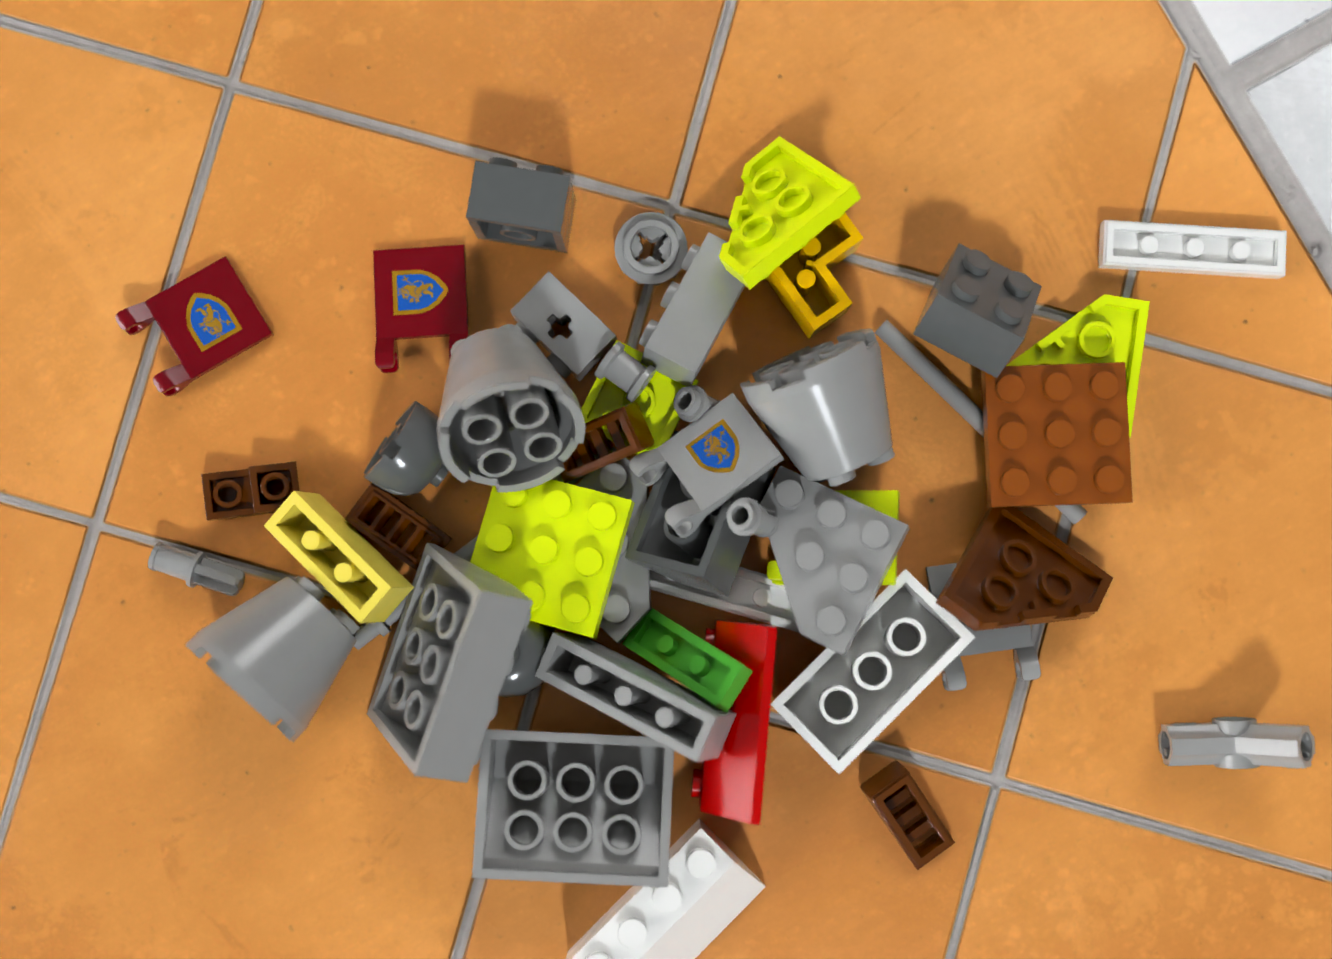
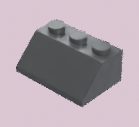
M675 430L673 436L676 435V434H677L678 432H680V431H676V430ZM668 466L661 478L652 487L625 558L686 586L728 597L751 535L739 536L733 533L727 523V511L732 503L740 498H751L760 504L771 484L776 468L772 467L708 514L690 536L681 538L666 521L665 513L674 505L693 498L671 467Z

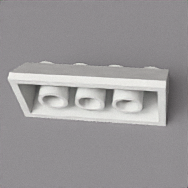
M699 818L670 848L668 887L632 886L569 949L566 959H695L766 886Z

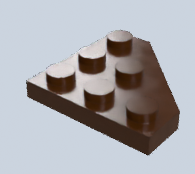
M1015 507L988 508L935 603L974 631L1085 619L1098 611L1113 577Z

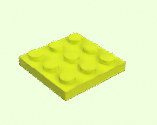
M552 479L536 487L516 492H497L496 486H493L470 563L513 584L533 601L530 608V621L596 639L635 503L630 499Z

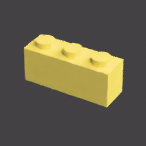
M294 490L264 525L359 623L384 622L414 588L321 494Z

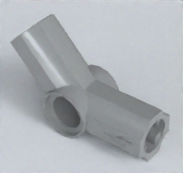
M1217 717L1208 723L1161 724V731L1158 734L1159 751L1162 755L1163 763L1167 766L1214 765L1215 767L1226 769H1253L1261 765L1305 769L1311 767L1312 758L1315 754V739L1310 732L1309 725L1257 723L1256 718Z

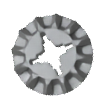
M645 212L633 216L623 224L615 240V257L623 274L638 284L658 286L669 279L675 278L681 270V265L688 251L687 239L680 225L669 216L657 212ZM639 235L650 243H655L657 240L661 241L666 237L659 248L661 260L664 263L661 264L659 260H655L651 256L646 259L642 258L637 262L643 252Z

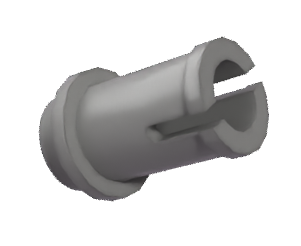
M691 385L683 387L677 392L674 398V409L682 420L693 422L721 401L708 396L700 386Z
M751 498L735 500L727 511L728 526L733 533L739 536L754 534L758 537H769L776 532L779 519L778 516H772L775 513L773 509L761 507L757 501Z

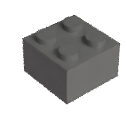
M499 157L490 158L489 163L475 161L466 218L478 239L567 253L576 203L571 177L564 175L562 169L549 165H537L536 170L518 168L516 162Z
M959 243L935 281L913 335L997 378L1025 338L1042 286L1033 282L1027 275L1018 271H1012L994 262L985 253L979 250H971Z

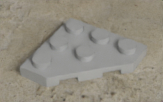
M614 446L611 448L613 452L617 450ZM626 457L588 473L576 485L630 499L635 503L600 627L619 644L652 610L650 569L625 558L649 497V486L643 485L633 473L629 465L630 461Z
M780 465L760 505L761 507L773 509L775 513L772 516H778L779 519L778 528L773 535L769 536V540L799 633L845 657L909 531V525L815 481H808L806 477Z

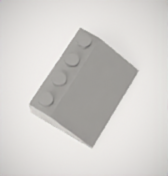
M427 542L412 583L414 588L407 597L367 715L414 776L468 783L473 766L480 760L482 741L489 722L493 720L497 713L498 697L505 677L512 671L514 652L521 633L529 624L531 617L530 608L533 601L513 584L436 544Z
M487 729L482 741L479 766L472 878L668 887L674 750L650 737Z

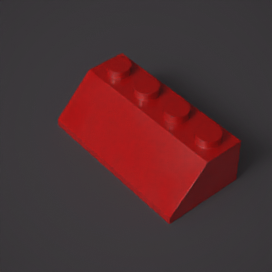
M715 619L714 629L706 628L704 640L737 660L753 672L729 709L737 714L719 757L703 761L702 770L693 769L691 798H699L700 812L754 825H760L777 637V627L771 624Z

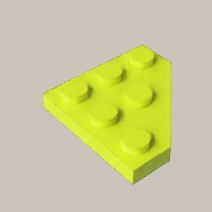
M779 136L744 165L741 176L745 183L742 195L735 197L728 222L732 232L729 242L722 243L719 259L729 273L746 287L752 289L760 281L766 279L773 270L795 252L804 248L812 238L829 224L843 216L861 197L853 183Z
M1104 294L1006 366L1125 362L1129 438H1131L1150 301Z

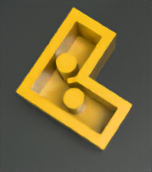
M846 213L829 224L812 238L804 248L795 252L766 278L808 339L846 314L853 304L829 271V269L854 253L864 239Z

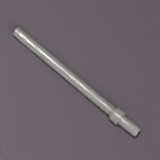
M886 320L875 331V334L984 438L983 411L894 325ZM1081 505L1055 506L1073 524L1079 522L1087 513Z

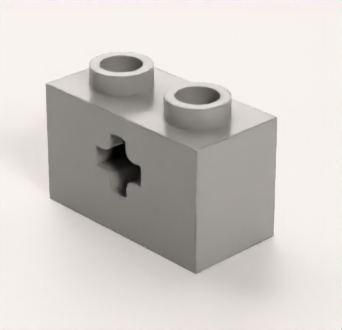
M549 271L510 310L512 316L518 322L516 326L520 327L523 334L531 338L535 344L539 342L550 353L547 359L565 379L572 374L581 381L609 352L617 340L616 335ZM555 322L561 326L569 322L568 328L571 335L567 339L562 335H558L553 339L555 334L551 326Z

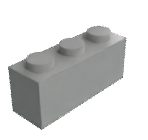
M708 232L701 247L694 243L690 247L681 265V269L687 271L680 284L674 281L670 283L660 303V306L666 309L659 322L653 319L649 321L639 341V344L645 347L641 360L642 364L646 366L652 365L657 369V372L686 387L693 384L745 287L743 283L726 270L719 259L722 243H727V241Z

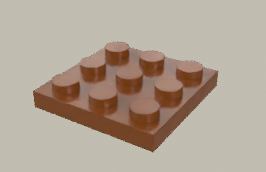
M1125 362L1005 366L997 378L981 370L987 508L1133 503Z

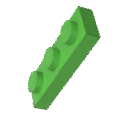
M653 608L622 643L726 713L753 672Z

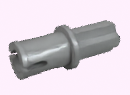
M158 542L154 546L148 560V568L150 570L159 571L185 580L186 585L191 588L200 585L229 596H236L244 584L245 573L242 570L207 559V554L204 552H198L195 555L168 546L163 542Z

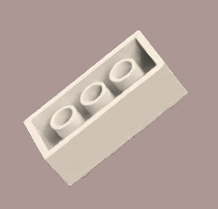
M906 569L896 578V585H889L872 602L845 657L826 648L771 703V706L838 774L975 638L957 618L936 604L937 599Z

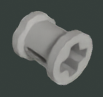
M618 341L603 358L594 375L599 379L605 377L626 392V399L633 403L648 385L657 369L652 365L648 367L642 365L624 351L625 345Z

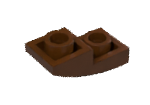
M296 461L251 466L248 469L201 474L207 521L273 513L278 510L294 490L300 491Z

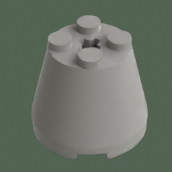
M512 324L483 330L466 339L455 342L451 348V358L437 424L440 455L449 472L463 483L470 480L480 484L496 486L497 492H516L530 489L553 479L565 470L563 463L571 456L577 445L584 442L585 421L576 395L535 342L523 334L520 327Z
M860 329L841 334L837 337L839 343L835 345L833 341H829L812 348L810 346L802 348L752 373L755 383H750L749 380L740 383L747 403L802 476L806 477L808 481L820 483L828 480L830 486L841 485L856 477L855 469L866 464L869 466L879 465L895 456L892 448L893 442L881 350L873 329Z
M286 576L199 630L185 644L199 659L208 652L212 656L206 662L208 667L272 725H275L282 719L283 721L277 728L291 742H294L307 729L357 640L353 635L359 629L358 625L340 609H326L319 602L325 595L305 576L302 578L297 576L294 580Z

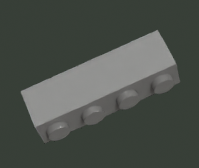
M572 632L552 633L535 677L695 762L719 757L737 714L731 710H728L726 713L694 691L586 636Z

